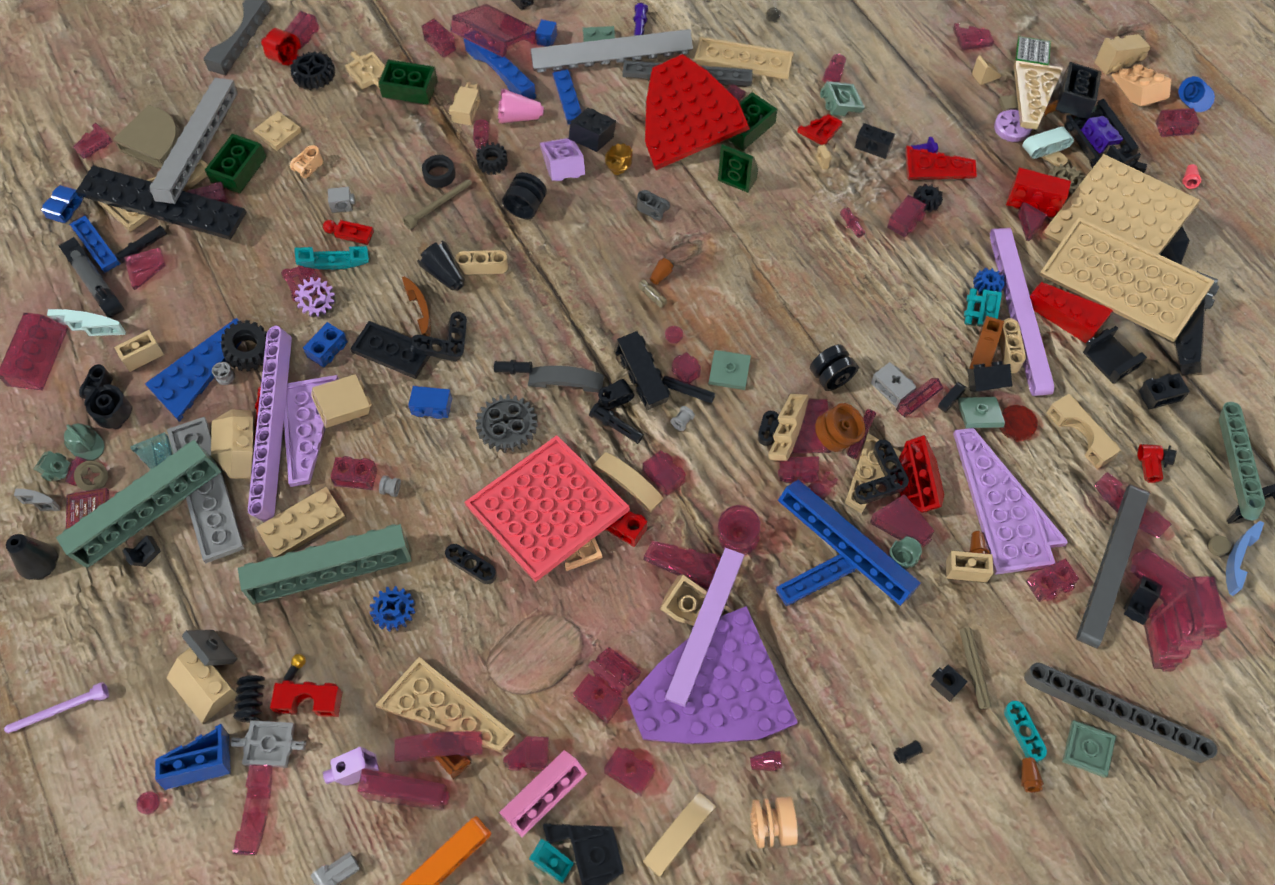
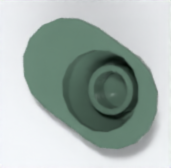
M79 423L66 425L64 444L76 458L81 461H93L100 457L105 445L103 439L93 428Z

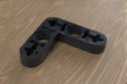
M462 312L452 313L448 321L447 340L414 335L410 341L409 348L417 354L458 361L464 352L466 316ZM456 319H459L460 322L458 327H455L457 323ZM452 333L459 334L461 339H454ZM432 345H439L441 351H435ZM454 345H457V347H456V353H457V354H454V352L452 351L453 348H454Z
M887 440L877 441L873 449L884 477L856 487L853 496L855 501L860 504H867L903 492L907 488L909 479L891 443ZM882 447L883 449H886V452L884 453V451L879 450V448ZM893 462L896 468L893 470L888 469L886 463ZM896 479H898L899 482L903 481L902 485H900L899 483H895ZM876 485H884L886 487V491L879 492L876 489ZM860 491L867 493L866 497L859 495Z

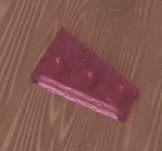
M827 399L808 400L802 426L792 453L831 452V450L822 445L815 431L817 418L828 411Z

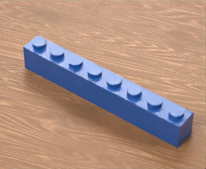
M798 479L785 488L778 501L898 605L901 606L913 595L921 583Z

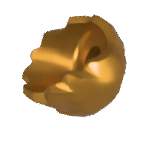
M617 143L615 146L612 145L607 151L605 163L613 174H622L630 168L633 156L631 146H627L625 143Z

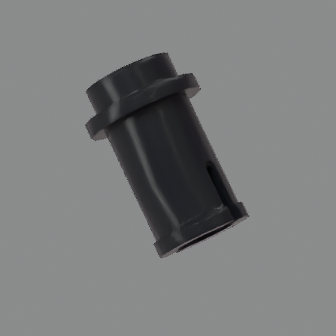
M914 740L902 748L897 747L893 755L899 764H906L908 759L921 754L923 750L919 742Z

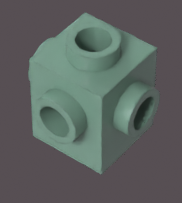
M47 451L43 453L34 470L41 473L42 478L52 482L61 478L64 479L70 471L68 467L71 463L66 460L67 458L64 455Z

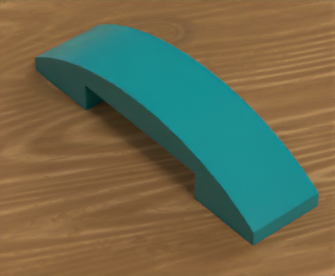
M349 246V251L313 252V247L294 248L296 264L307 268L336 270L352 268L369 262L367 246Z

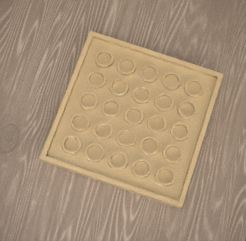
M1103 154L1063 205L1062 209L1045 228L1043 236L1060 244L1078 217L1160 255L1197 207L1200 200Z

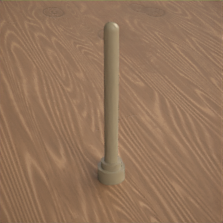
M467 179L415 215L408 214L402 218L404 225L409 230L417 226L418 220L471 186L472 181Z

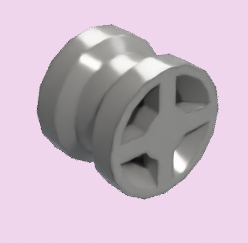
M219 362L212 368V374L219 384L228 385L233 382L235 374L228 363Z
M384 475L379 484V493L383 495L390 494V496L396 497L400 490V478L391 479L389 476Z

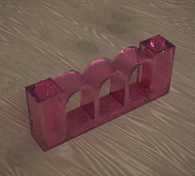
M1214 576L1191 577L1148 616L1147 621L1144 623V629L1153 669H1162L1163 672L1174 671L1182 663V659H1187L1190 656L1191 650H1199L1204 640H1212L1220 636V633L1227 629Z

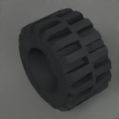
M245 320V323L237 321L238 324L236 325L234 323L230 324V329L226 328L224 330L225 334L221 336V348L226 362L230 363L232 368L238 367L239 371L246 369V372L251 371V368L257 370L258 365L263 366L267 331H264L262 326L258 327L256 322L251 324L249 320ZM245 340L253 341L257 344L254 349L247 352L239 351L235 348L239 342Z

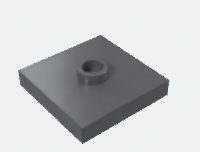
M186 630L182 635V638L205 666L234 664L237 660L236 656L215 630Z

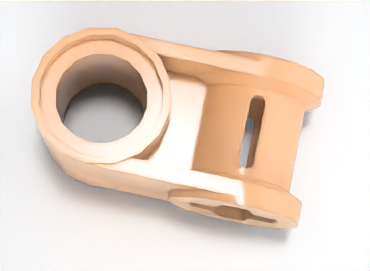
M314 145L306 147L304 151L291 161L290 169L300 173L302 178H308L323 164V158L318 147Z

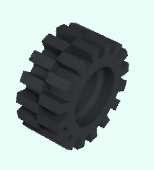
M491 142V145L485 143L486 146L481 145V149L478 148L476 152L479 169H482L483 173L487 172L489 175L490 172L495 175L496 171L499 174L501 169L504 171L508 162L506 149L502 145L500 146L499 143L494 145V142ZM488 157H498L497 159L492 161L486 160Z

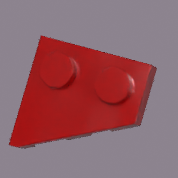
M827 114L820 119L811 121L810 125L805 127L799 126L797 133L820 145H826L840 129L843 121Z

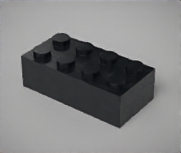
M1069 62L1062 78L1056 110L1064 114L1075 115L1080 119H1089L1097 102L1102 71Z

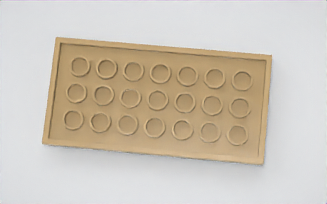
M1078 217L1040 272V276L1090 301L1112 309L1114 313L1172 342H1175L1214 283V280L1080 217Z

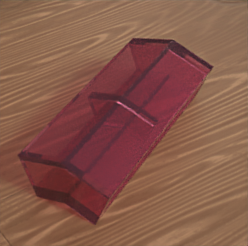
M939 378L928 380L901 401L896 410L904 418L908 414L913 413L943 389ZM929 388H931L932 391H930L927 395L924 396L923 393ZM913 400L918 401L909 408L908 404H910Z

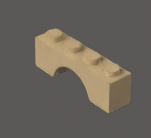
M1070 394L1054 402L1048 409L1046 414L1058 427H1073L1086 437L1088 449L1084 456L1097 470L1114 460L1120 453L1121 449L1118 447V444L1112 441L1104 429L1092 419V416Z

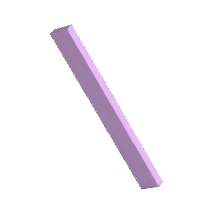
M728 548L724 549L665 700L686 707L745 554Z

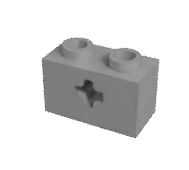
M891 362L877 371L871 381V384L896 408H899L913 397L916 390L914 382L903 375L901 370Z

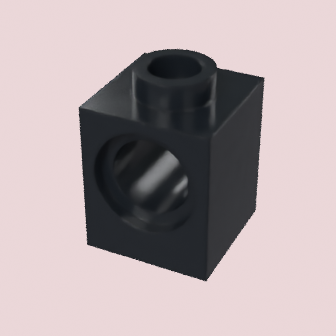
M947 664L944 669L939 667L933 673L932 677L934 680L930 685L950 702L968 681ZM943 678L949 679L952 685H946L943 682Z

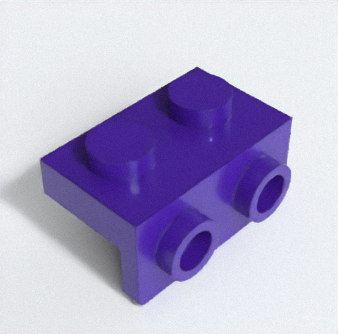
M1104 116L1089 118L1081 129L1098 153H1103L1108 146L1118 145L1123 140L1119 132L1113 128L1109 120Z

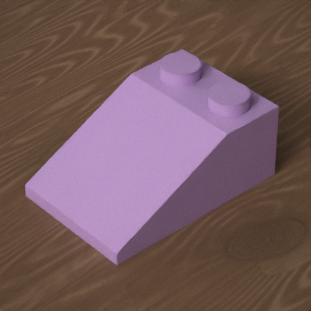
M564 138L540 143L545 164L552 180L562 181L564 178H578L581 175H585L583 154L574 141Z

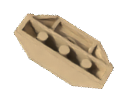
M231 409L214 419L211 423V458L226 472L229 478L251 479L253 455L252 411Z

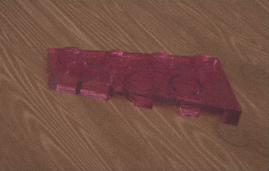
M656 541L651 542L643 558L644 561L677 576L684 575L706 589H709L721 557H717L713 553H708V555L702 554L694 549H679L678 546Z

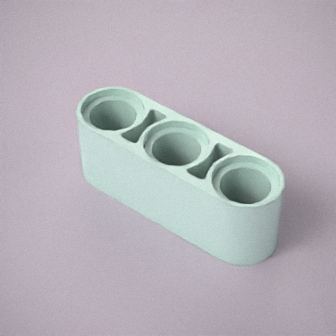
M1058 127L1028 137L1022 146L1032 159H1036L1070 147L1074 142V138L1064 127Z

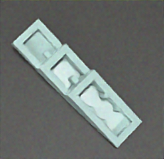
M48 309L47 316L54 325H68L71 331L85 330L88 336L126 334L120 322L102 315L84 311Z

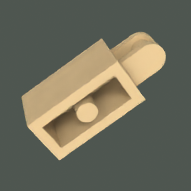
M467 82L465 87H459L458 92L454 95V103L449 108L452 122L472 126L481 102L479 84L473 85Z

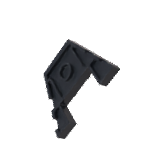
M542 824L546 841L550 845L571 840L581 885H608L624 874L613 827Z

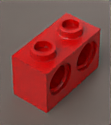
M628 511L620 520L615 521L605 530L635 547L647 530V520L641 514H634ZM631 526H637L638 529H637V530H631V529H629V527H631Z

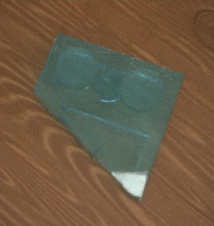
M166 433L130 446L131 450L150 469L156 467L166 460L168 456L172 455L169 437Z

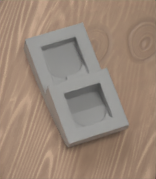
M15 489L14 496L22 504H34L40 511H60L61 507L52 498L43 493L28 489Z

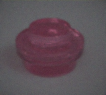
M670 326L665 331V338L670 343H678L683 338V331L678 326Z
M150 791L141 794L136 803L138 811L145 815L155 812L160 804L159 796Z

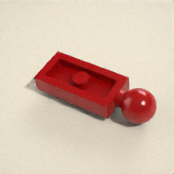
M326 220L323 223V230L328 234L334 233L335 238L366 245L369 244L374 233L373 227L340 220L338 225L333 220Z

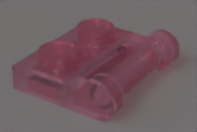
M303 266L284 269L281 272L283 279L286 280L290 288L291 297L294 302L295 298L299 297L295 294L298 288L293 280L294 277L298 276L302 286L304 285V279L307 282H310V277H313L314 281L318 279L315 269Z

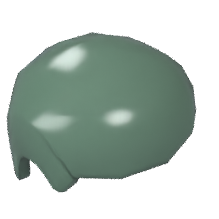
M905 536L904 539L896 540L892 544L889 554L903 568H911L918 563L922 555V547L916 539Z

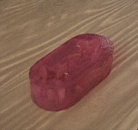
M480 119L474 123L473 141L476 148L481 149V145L486 146L485 143L489 144L490 130L486 120Z

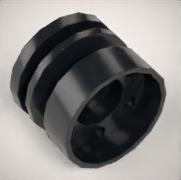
M520 172L513 178L510 187L502 198V203L514 216L522 219H531L535 216L540 204L543 202L547 194V188L536 176Z

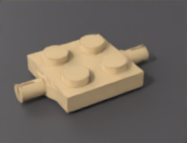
M352 51L351 56L354 60L345 65L346 71L362 90L373 84L379 89L378 82L385 65L374 52L359 56L356 51L354 53Z

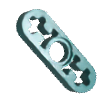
M1019 701L1009 702L1004 708V715L1026 758H1034L1036 762H1040L1047 755V748L1025 706ZM1014 708L1018 709L1019 713L1016 715L1010 711ZM1022 718L1024 719V721H1021L1020 723L1016 724L1018 720H1021ZM1020 726H1027L1031 731V735L1029 737L1023 736L1020 733ZM1033 738L1035 739V741L1032 742V744L1031 742L1028 745L1026 744V742H1029ZM1033 747L1040 750L1038 755L1032 754L1031 750Z

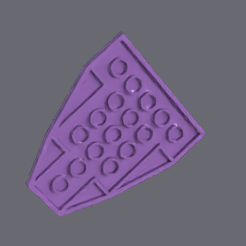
M747 606L720 617L686 707L667 701L665 697L688 639L659 662L627 698L641 737L646 741L681 744L755 741L798 724Z

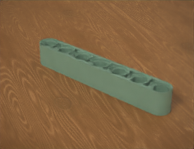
M1227 402L1221 410L1219 424L1241 515L1245 519L1253 521L1260 517L1265 506V499L1242 408L1238 403Z

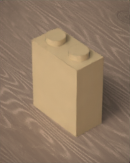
M356 374L312 387L311 397L325 428L369 414L370 407L372 406L369 396H365L364 385L361 380H358Z

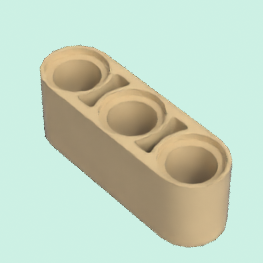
M501 250L461 251L455 256V260L464 275L502 274L508 270L507 255Z
M1008 318L1004 320L999 343L1003 363L1010 364L1011 373H1017L1020 371L1026 355L1019 323L1015 319Z

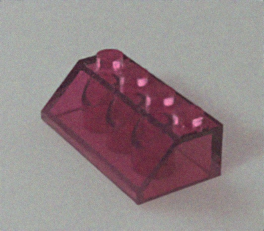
M23 313L0 366V379L8 387L43 391L67 333V326L41 314Z

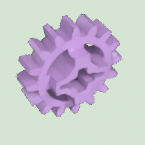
M310 277V282L304 279L303 286L298 284L300 291H295V294L299 296L295 298V302H300L297 305L298 309L303 307L302 313L305 314L308 311L309 317L313 313H316V316L319 317L320 312L326 315V309H332L329 304H334L335 300L331 299L335 297V293H330L332 286L326 287L327 281L321 283L320 278L314 281L313 277ZM321 288L326 292L327 296L321 293ZM317 291L318 298H316L313 304L311 296H314ZM302 298L309 302V307L305 305ZM324 304L322 307L316 308V306Z

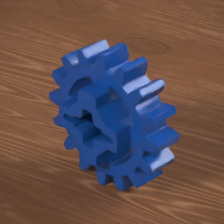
M397 586L394 587L393 591L386 587L385 593L379 591V598L373 597L375 604H370V608L373 610L370 612V615L374 618V623L379 624L380 629L386 626L389 632L392 630V627L399 631V625L406 627L405 621L413 620L410 614H415L416 612L412 608L415 606V602L411 600L412 596L410 593L406 594L404 588L399 592Z

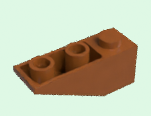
M986 316L980 329L969 369H972L975 364L985 363V367L991 366L1004 325L1003 320Z

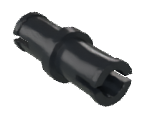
M516 360L494 362L495 373L531 374L533 370L531 361L516 362Z

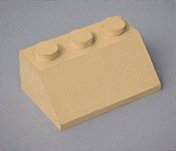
M191 648L177 657L167 676V679L202 724L211 719L238 695L214 665L205 666Z

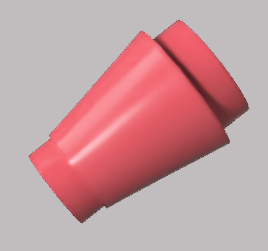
M1191 164L1186 168L1183 184L1188 189H1194L1201 183V177L1197 166Z

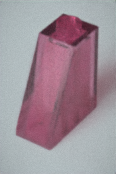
M905 494L875 512L870 520L873 526L898 540L909 536L916 539L922 547L932 541L933 528Z

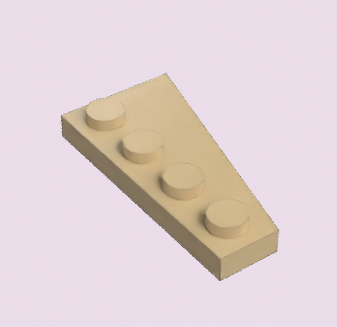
M869 433L845 504L860 513L864 511L868 503L860 504L855 501L853 495L856 487L884 477L873 453L874 446L879 439ZM882 447L879 448V450H883L884 453L886 452V449H883ZM893 448L899 459L901 452ZM893 462L886 463L888 469H892L895 465ZM881 484L876 485L877 490L879 489ZM860 491L859 495L866 497L867 493Z

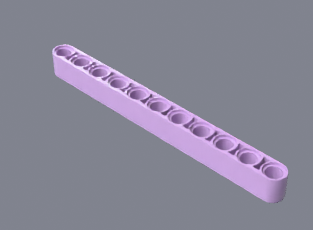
M1011 228L991 229L990 242L998 271H1000V275L1004 276L1005 286L1003 291L1009 314L1012 319L1019 323L1026 355L1023 367L1032 396L1052 395L1054 392V382Z
M279 326L271 327L266 335L248 502V513L263 522L273 518L275 513L292 342L291 336Z

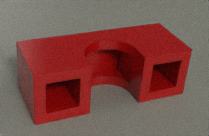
M285 680L282 683L274 684L270 709L275 714L297 715L299 704L305 699H313V711L317 716L339 717L343 692L334 683L316 685L314 682H303V684H295L293 681Z

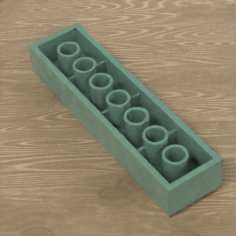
M192 440L176 453L168 456L159 465L151 468L145 475L134 480L131 485L116 493L107 502L99 505L90 514L82 517L76 524L65 529L56 539L67 556L82 566L89 568L222 471L211 456L195 440Z
M393 524L381 530L367 531L362 535H351L340 541H329L325 545L310 546L299 552H288L284 556L269 557L258 563H247L243 567L238 568L241 591L254 605L412 561L401 524Z

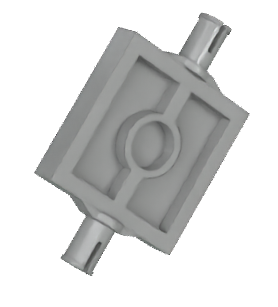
M250 721L249 731L245 738L232 737L231 747H243L244 756L242 764L244 766L287 768L292 750L305 751L306 741H294V723Z

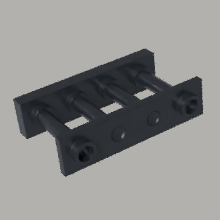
M1105 99L1097 101V107L1089 118L1100 116L1107 118L1109 123L1123 138L1119 144L1121 146L1118 149L1120 153L1131 154V156L1137 154L1139 146ZM1070 114L1066 115L1065 129L1071 133L1093 168L1101 157H1099L1095 151L1096 149L1089 143L1078 127L1086 123L1088 119L1079 118L1074 121Z

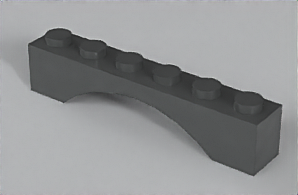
M244 0L242 3L244 16L237 31L224 42L211 47L203 58L208 71L226 75L232 68V65L239 58L249 40L254 36L258 27L269 14L270 6L267 0Z

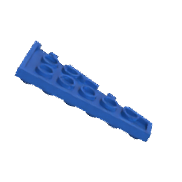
M237 318L145 383L148 389L179 422L182 420V415L187 408L190 409L192 407L193 401L198 394H202L213 380V366L219 362H226L221 348V336L225 334L224 330L226 328L230 329V324H238L237 321L239 320ZM242 341L239 342V343L236 345V347H235L236 349H237L238 346L242 343Z

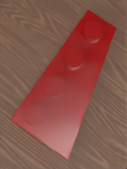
M906 146L905 148L908 180L975 179L977 176L976 160L955 155L953 157L947 156L945 153L940 152L932 153L926 149H913L911 146Z

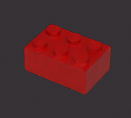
M1019 167L1010 188L1006 205L1054 218L1062 209L1068 197L1071 181Z

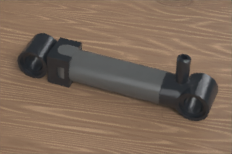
M75 237L58 245L108 318H112L125 310Z

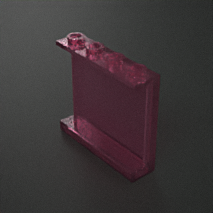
M484 4L453 15L450 31L504 57L509 45L522 40L535 44L537 28L488 4Z

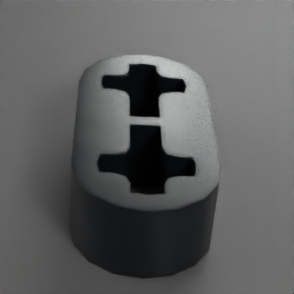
M957 382L941 400L938 408L946 413L956 403L958 398L962 396L967 387Z
M770 410L763 415L758 432V441L761 445L769 446L774 442L773 435L779 425V414L775 411ZM770 417L773 418L772 424L768 425ZM766 431H769L768 439L764 438Z

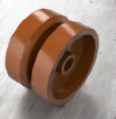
M839 403L817 418L815 431L823 446L828 450L841 452L864 437L865 423L856 408L847 403Z

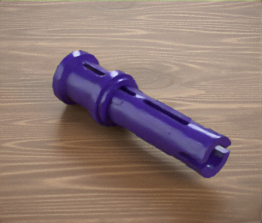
M638 3L634 7V36L644 35V26L647 23L646 13L648 12V6L644 3Z

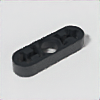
M451 544L446 548L445 555L449 563L483 584H491L496 580V570L488 562L458 544ZM456 551H458V554L460 557H462V560H460V558L455 555L452 557L451 552L455 553ZM468 560L476 561L474 568H467L465 564ZM480 566L484 572L487 573L490 571L491 576H486L484 578L483 572L479 570Z

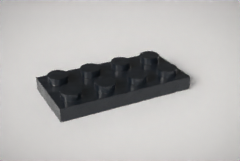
M368 321L350 348L351 352L414 379L417 378L430 357L411 351L409 344L412 338L371 321Z

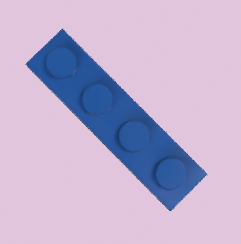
M567 69L553 72V79L568 125L582 112L569 70Z
M86 216L70 224L104 273L120 265L118 259Z
M839 554L777 586L776 591L787 607L854 572L856 568Z

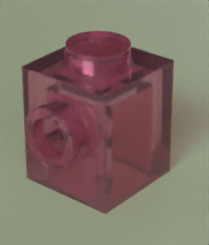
M686 352L674 358L672 372L681 381L690 384L700 377L701 366L694 356L691 357Z

